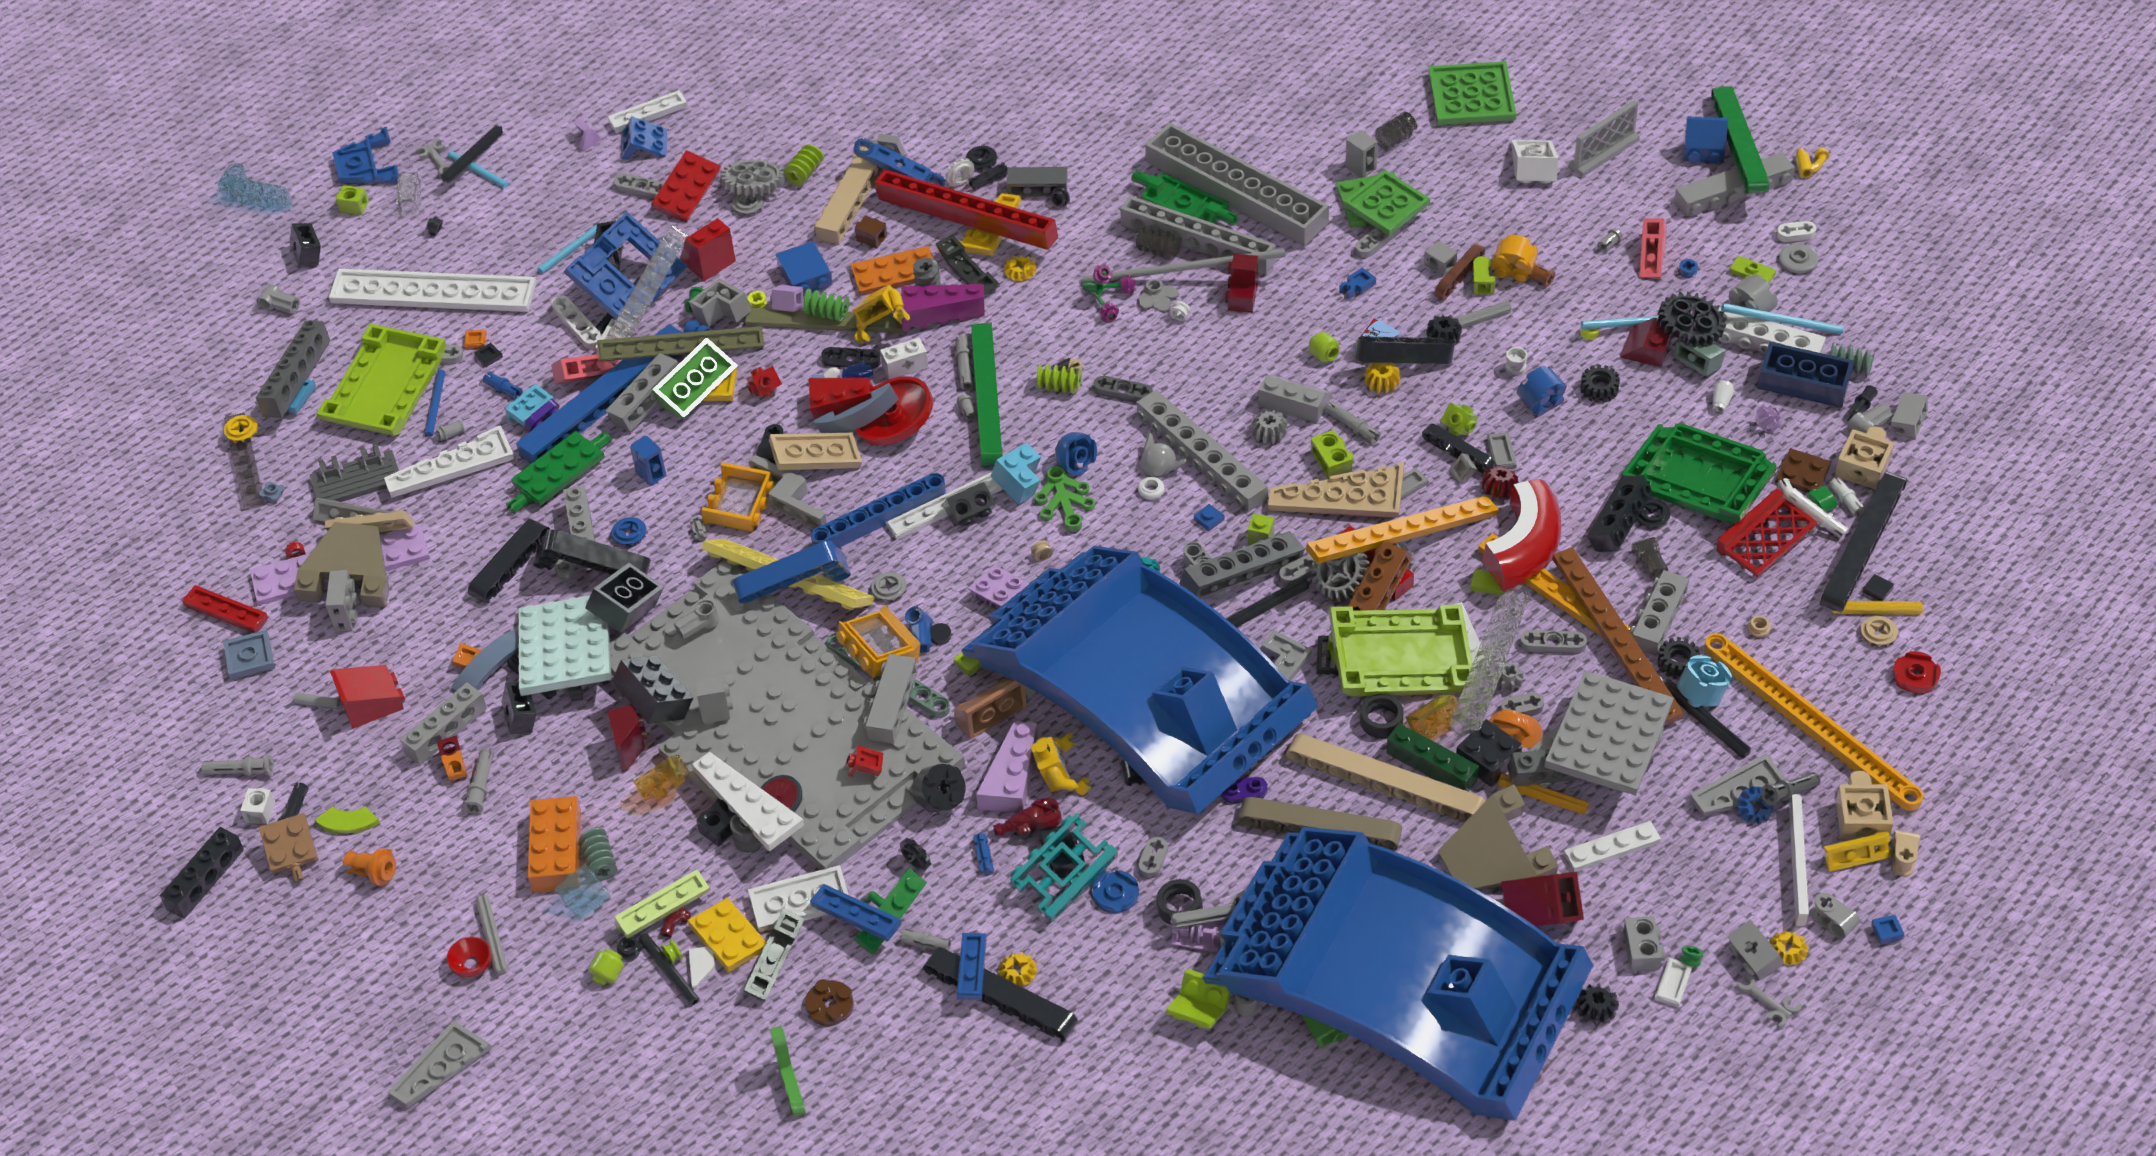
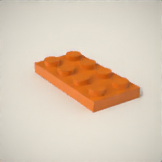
M929 246L851 263V270L860 296L874 293L887 285L897 288L914 284L913 264L920 258L933 259Z

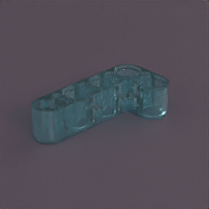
M235 163L229 165L218 181V187L224 201L280 212L288 211L293 206L287 187L248 180L242 164Z

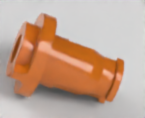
M379 848L373 854L348 851L344 856L343 865H349L352 868L347 869L346 873H355L359 876L369 877L373 885L385 886L393 878L396 871V860L392 853L393 850Z

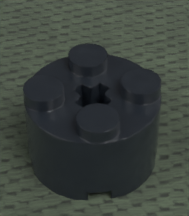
M937 764L922 769L912 784V793L917 804H920L924 810L933 813L955 808L963 802L966 791L965 780L960 769L949 764Z

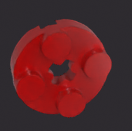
M1910 651L1905 653V656L1901 658L1899 656L1896 659L1893 667V678L1900 689L1912 693H1929L1939 682L1941 675L1940 666L1931 660L1932 657L1919 651ZM1914 670H1919V673L1921 675H1916L1912 672H1914Z

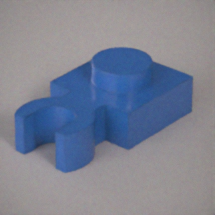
M1362 267L1348 276L1347 282L1340 284L1339 292L1342 293L1348 290L1346 298L1350 299L1356 291L1362 294L1375 285L1376 277Z

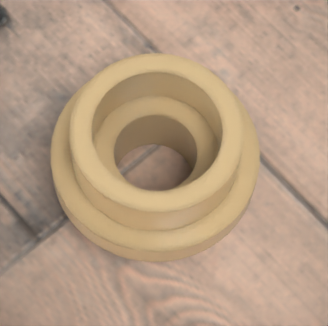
M1755 616L1749 621L1748 631L1753 636L1764 637L1770 633L1771 625L1766 617Z

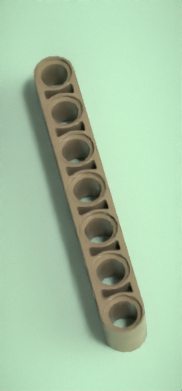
M1255 797L1243 799L1238 817V823L1241 826L1250 825L1252 826L1251 828L1262 830L1273 829L1275 830L1274 832L1285 834L1288 832L1300 833L1303 827L1363 832L1370 844L1391 849L1392 851L1398 849L1402 826L1392 820Z

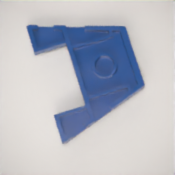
M387 127L381 128L378 134L365 136V140L357 144L352 142L332 152L340 184L401 182L397 165L376 169L371 148L391 144Z

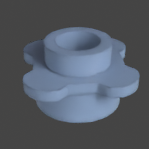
M266 482L264 489L259 492V495L267 502H275L280 499L281 492L285 491V487L273 482Z

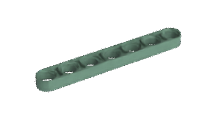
M832 633L828 636L826 641L827 647L845 662L871 677L862 669L855 658L848 656L849 651L843 645L839 647L831 645L834 641H838L837 633ZM882 675L874 677L872 679H874L875 681L881 680ZM915 679L908 701L933 717L943 718L947 716L950 712L948 699ZM919 694L928 695V698L925 700H918L916 697ZM938 704L946 706L942 711H936L933 708Z

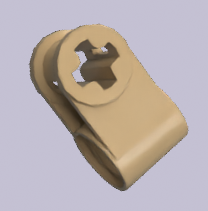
M1895 830L1893 837L1894 847L1892 848V870L1897 875L1909 876L1913 873L1914 863L1918 855L1920 834Z

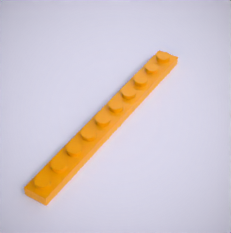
M1486 495L1308 542L1305 550L1316 564L1381 547L1383 541L1394 544L1487 519L1497 515L1499 509Z

